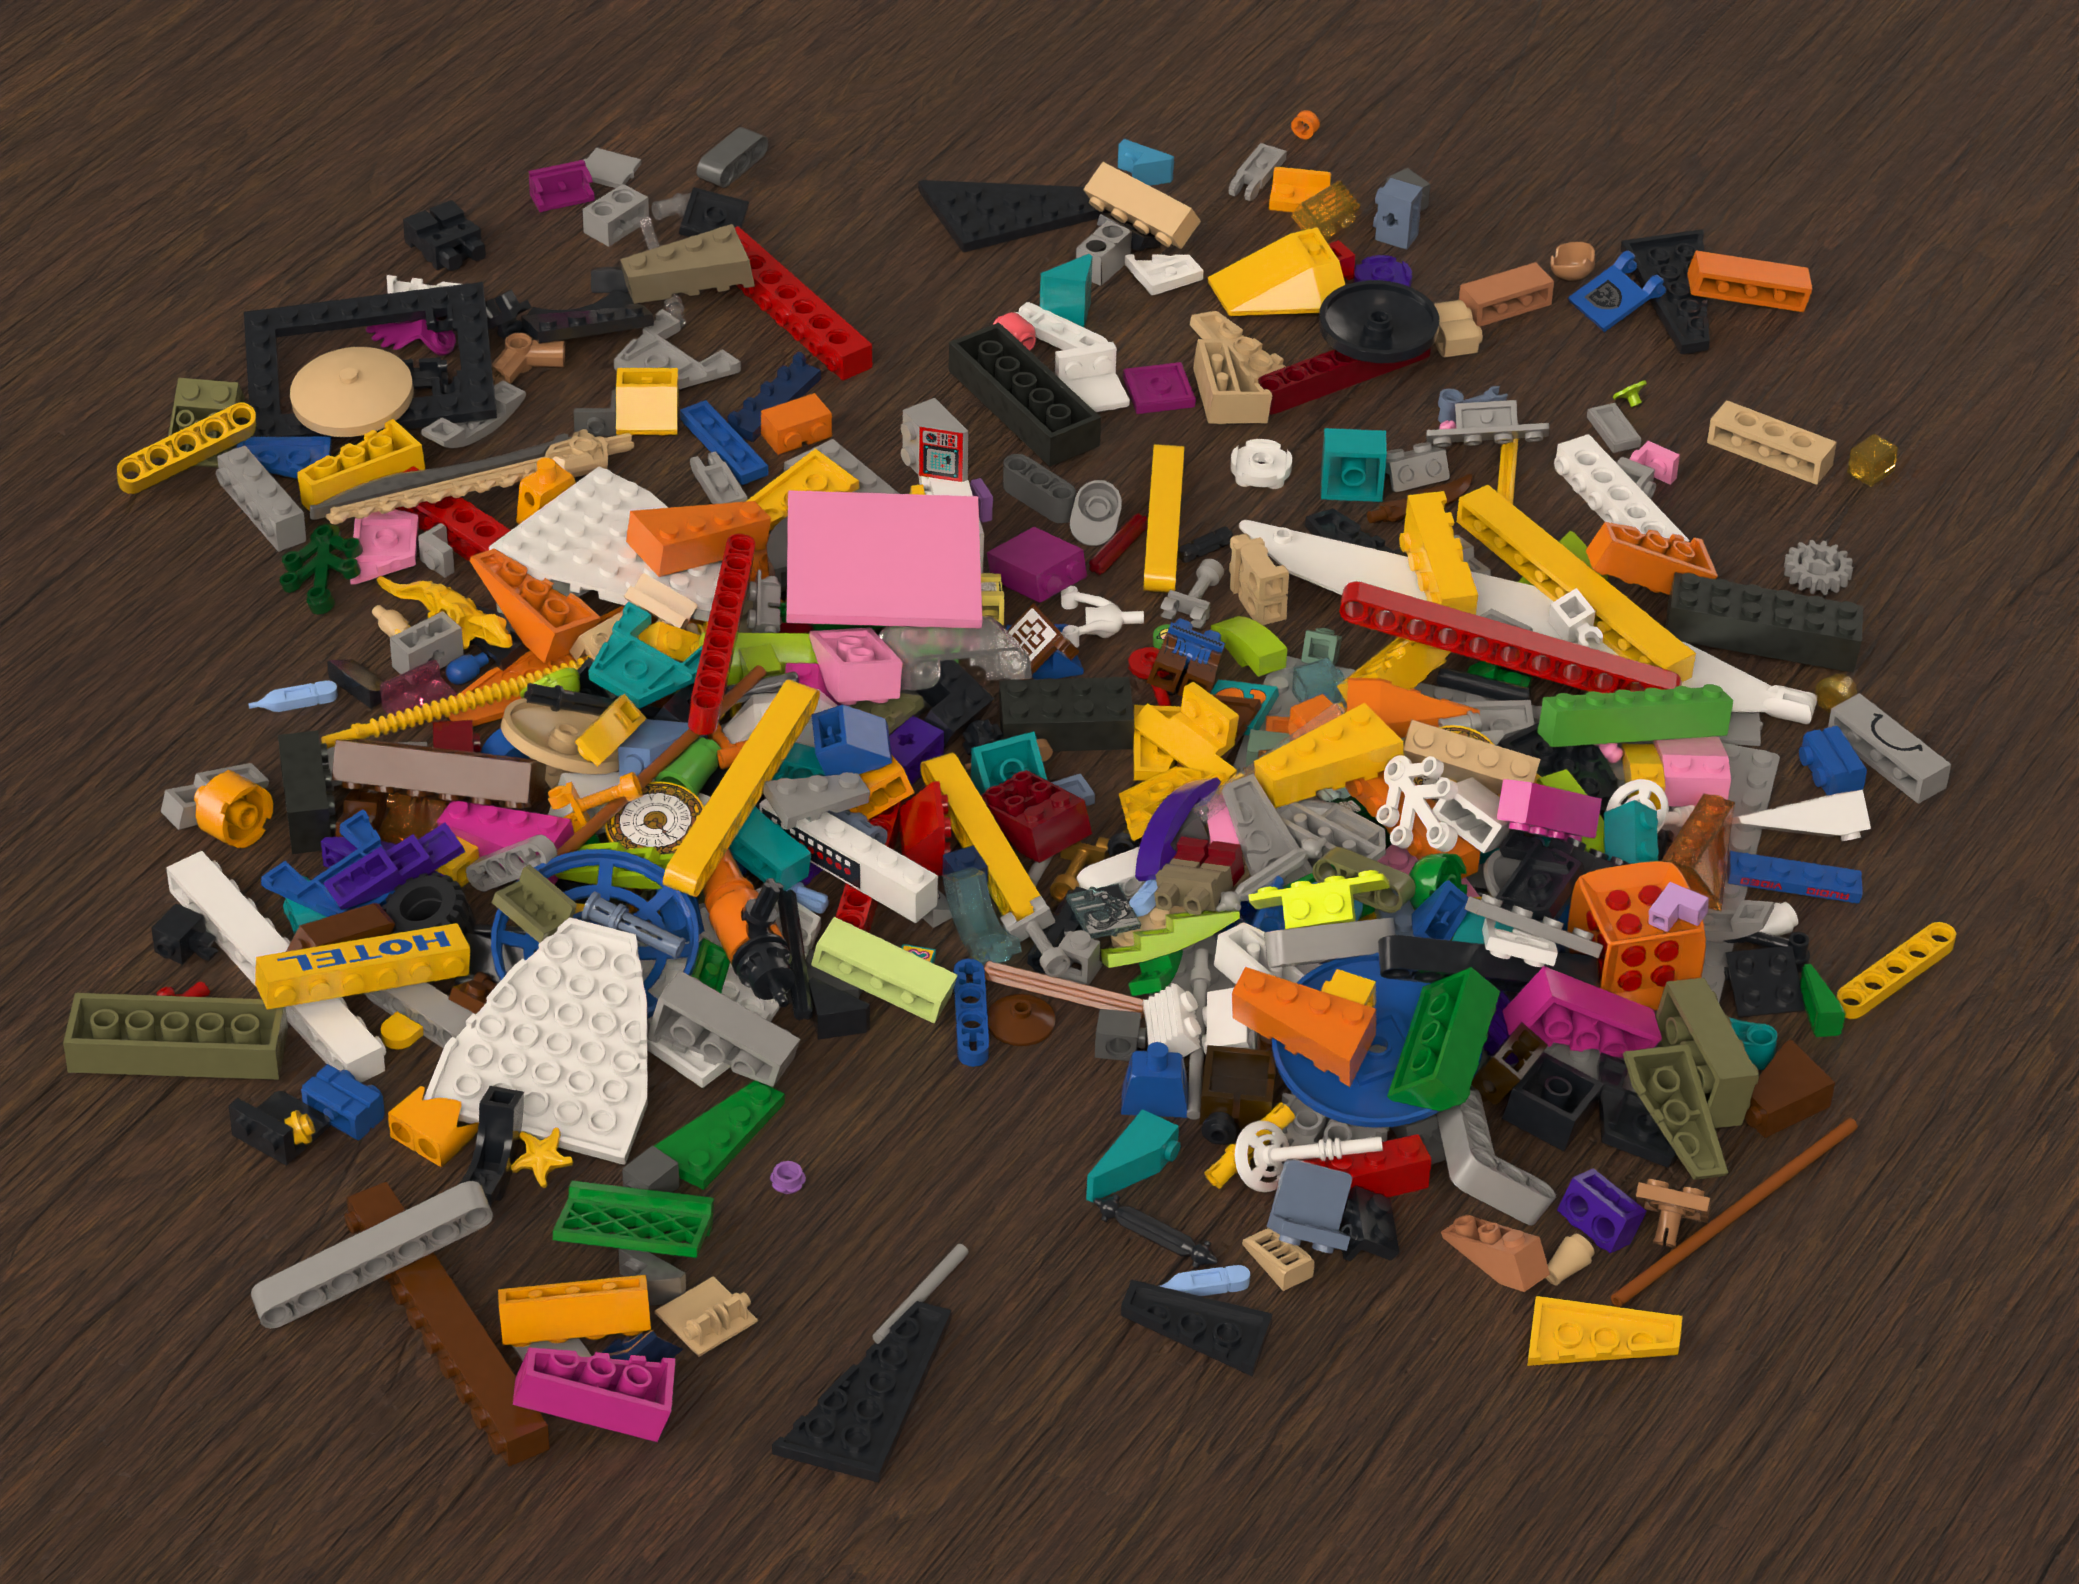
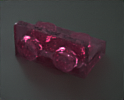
M436 660L420 665L380 685L382 708L387 714L392 713L394 716H396V712L399 710L405 713L406 708H410L413 711L416 705L422 708L424 703L430 706L433 700L440 703L441 698L448 700L450 695L457 696V693L440 677L439 663Z

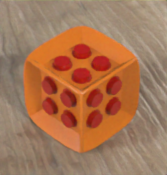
M1662 861L1634 863L1598 869L1580 876L1572 892L1567 931L1572 933L1574 927L1594 934L1592 941L1603 945L1600 956L1597 958L1601 989L1657 1011L1666 982L1702 977L1706 951V935L1703 920L1696 926L1678 918L1669 932L1649 925V909L1669 882L1690 890L1683 874L1673 863ZM1569 948L1571 954L1588 955Z

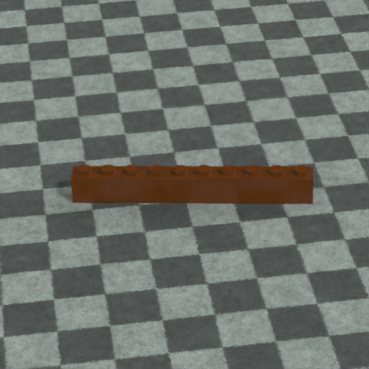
M386 1181L348 1196V1213H345L344 1217L349 1231L352 1234H359L406 1210ZM434 1252L381 1277L383 1282L388 1280L390 1283L391 1292L396 1303L399 1306L403 1304L406 1308L407 1317L414 1330L419 1329L423 1334V1342L429 1354L435 1353L438 1357L439 1366L446 1379L451 1378L455 1383V1390L460 1402L463 1405L468 1403L477 1428L479 1430L484 1428L488 1434V1441L495 1455L501 1454L510 1467L550 1450L546 1421L539 1411L513 1405L516 1376Z

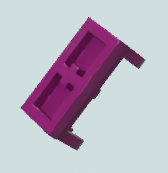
M584 160L529 171L530 196L539 212L595 201L594 192L589 184L593 182L592 176Z

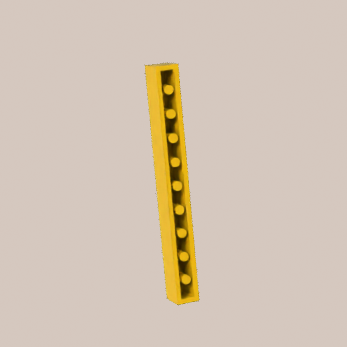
M1486 485L1459 497L1456 520L1458 524L1553 602L1577 588L1595 610L1593 626L1602 632V642L1620 657L1672 671L1680 676L1682 682L1692 678L1696 653L1690 647L1681 642L1669 630L1660 625L1648 613L1628 599L1626 595L1607 582L1605 578L1586 565L1584 561L1570 552L1563 544L1549 535L1542 527L1538 526L1492 487Z

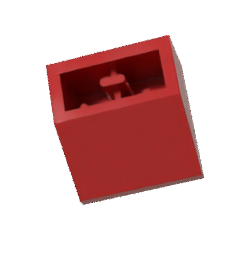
M933 781L899 808V834L903 856L932 873L943 876V855L951 853L950 842H945V839L951 837L950 817L944 818V815L948 814L947 794L941 795L940 781Z

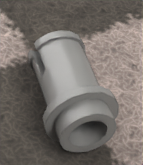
M1467 711V715L1445 719L1440 718L1438 720L1439 727L1457 725L1468 727L1478 732L1482 731L1479 713H1472V711Z

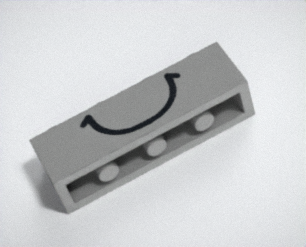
M1859 693L1831 708L1828 728L1838 726L1859 758L1919 804L1946 789L1951 764Z

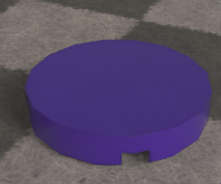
M1389 255L1370 256L1363 259L1362 264L1356 265L1354 282L1381 280L1411 287L1412 270L1404 261H1402V264L1396 262L1395 257Z

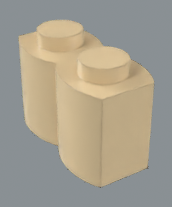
M1461 300L1435 303L1434 305L1439 313V332L1435 344L1441 356L1451 357L1478 353V347L1482 343L1483 335L1480 326H1476L1473 321L1471 309L1467 308Z

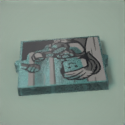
M1119 883L1099 888L1090 887L1089 890L1067 894L1066 900L1083 931L1089 933L1091 939L1109 935L1116 937L1118 933L1140 929L1141 923Z

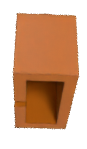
M813 393L761 410V435L777 455L801 448L804 441L807 445L831 438L832 413L819 397Z

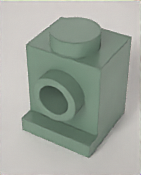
M1316 628L1315 631L1306 630L1301 662L1332 668L1339 659L1342 636L1334 635L1335 631L1327 628Z

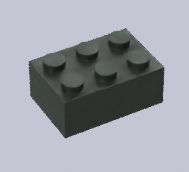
M318 730L278 735L292 854L322 851L321 841L325 837L335 836L336 817L330 816L336 815L334 796L332 795V790H326L332 789L329 765L323 764L329 763L327 744H320Z

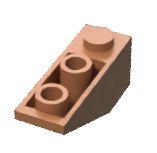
M1471 1215L1458 1217L1452 1225L1441 1231L1444 1240L1501 1285L1526 1292L1550 1275L1542 1243L1538 1236Z

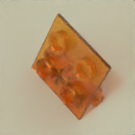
M398 792L394 795L389 794L386 807L390 808L378 833L381 841L397 845L412 834H414L417 840L438 827L437 820L449 805V802L431 800L424 797L421 804L420 797L414 796L413 800H411V796Z

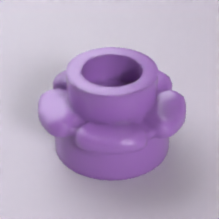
M783 1161L775 1166L770 1180L773 1182L772 1187L776 1191L792 1194L802 1188V1184L806 1181V1176L799 1164L792 1161Z

